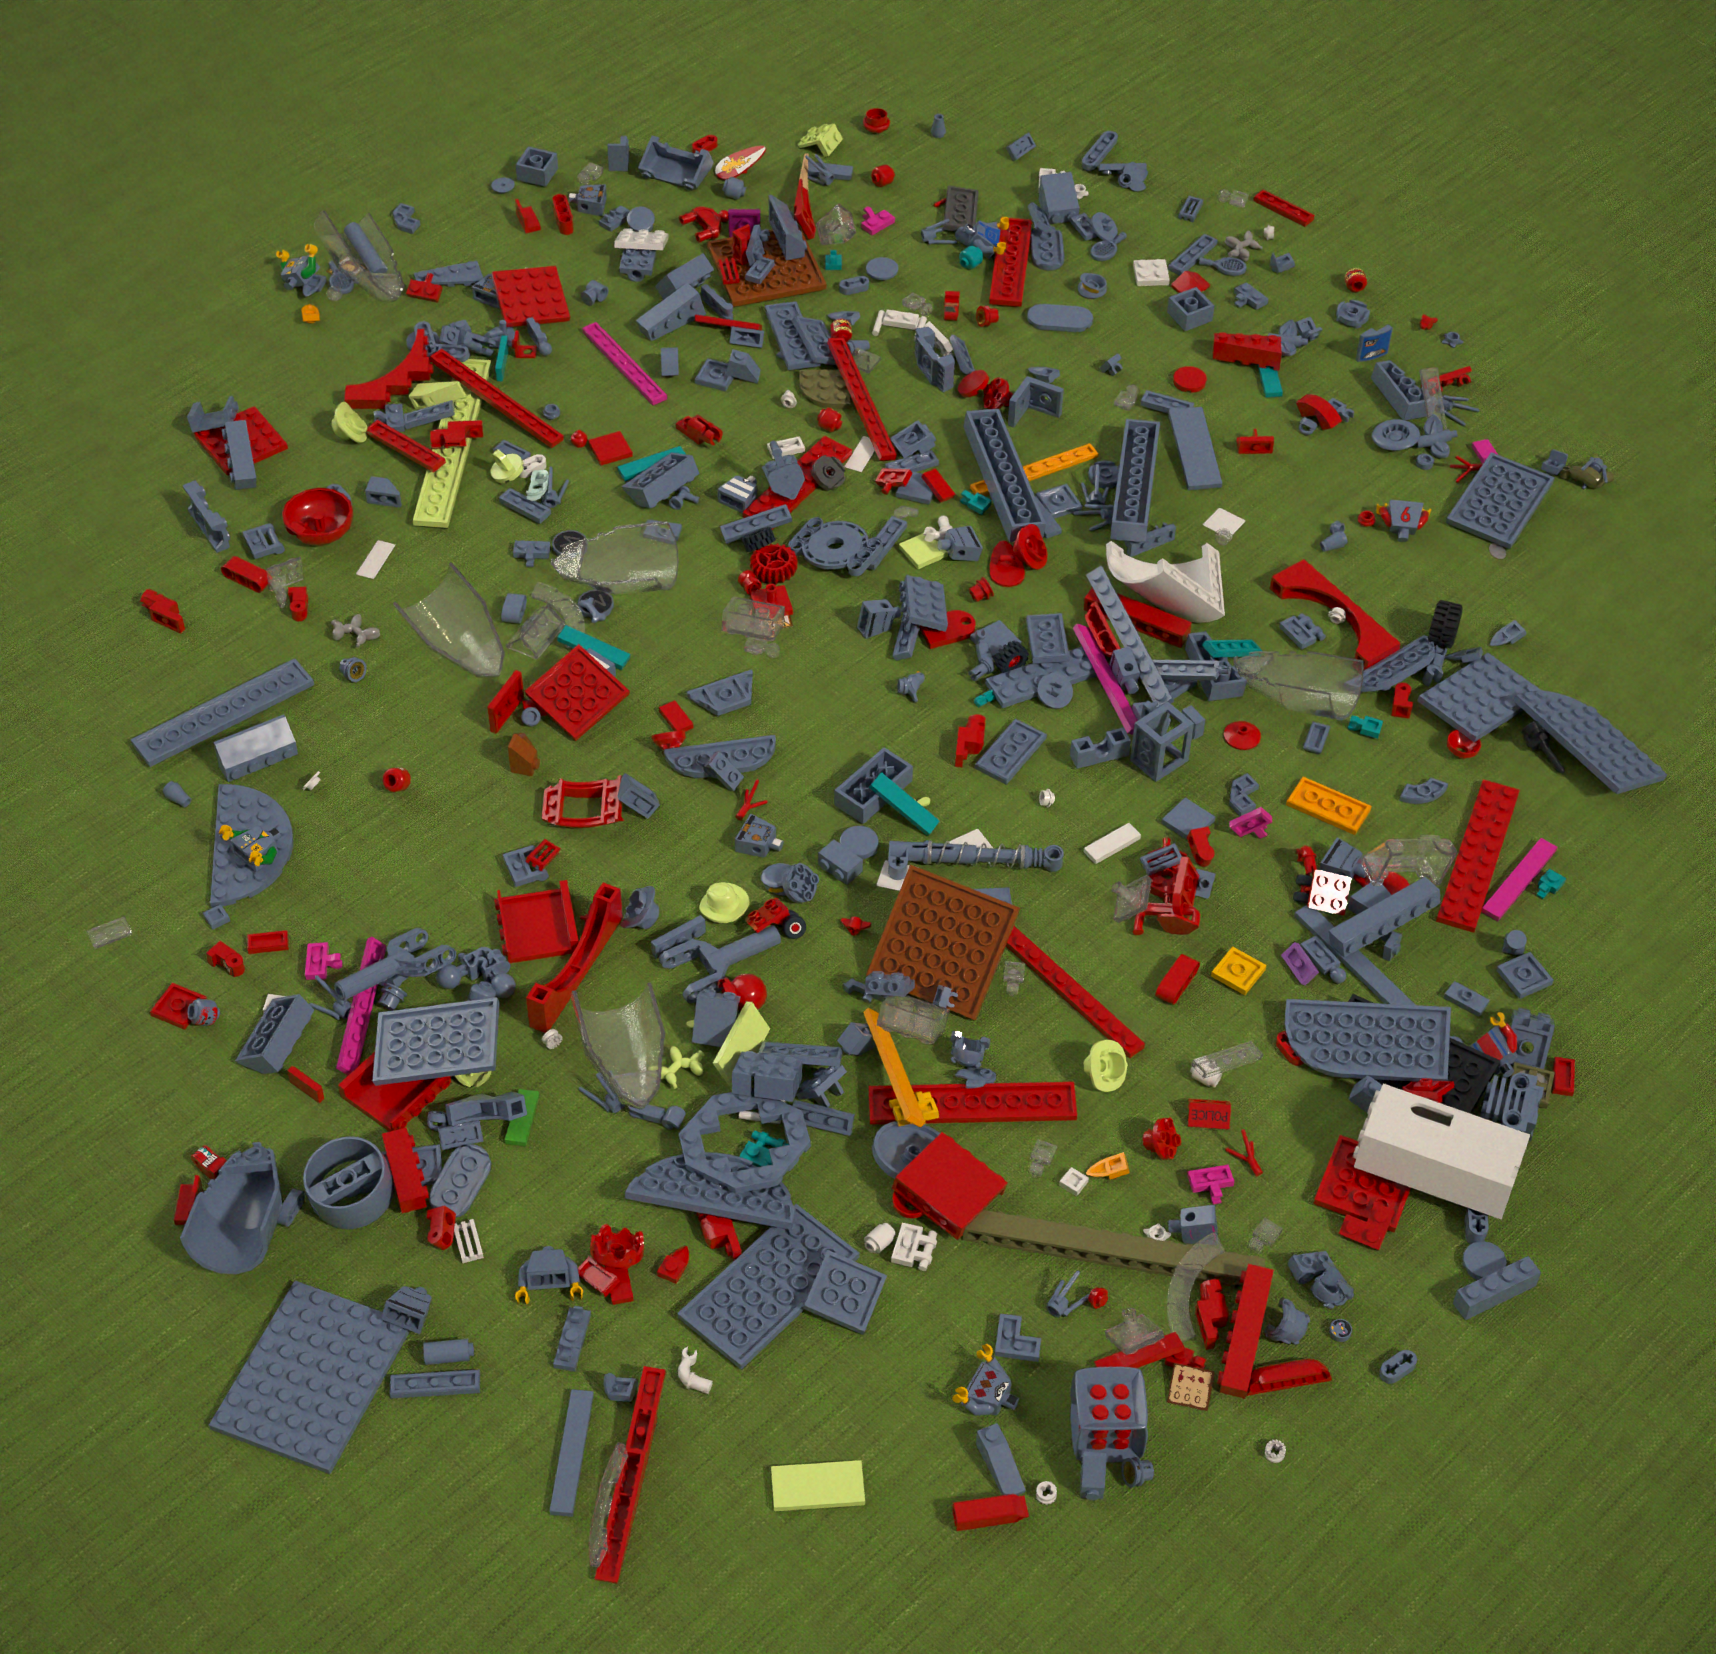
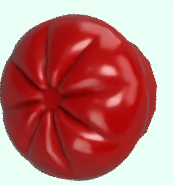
M880 108L868 110L863 119L864 128L871 133H882L890 125L887 112Z

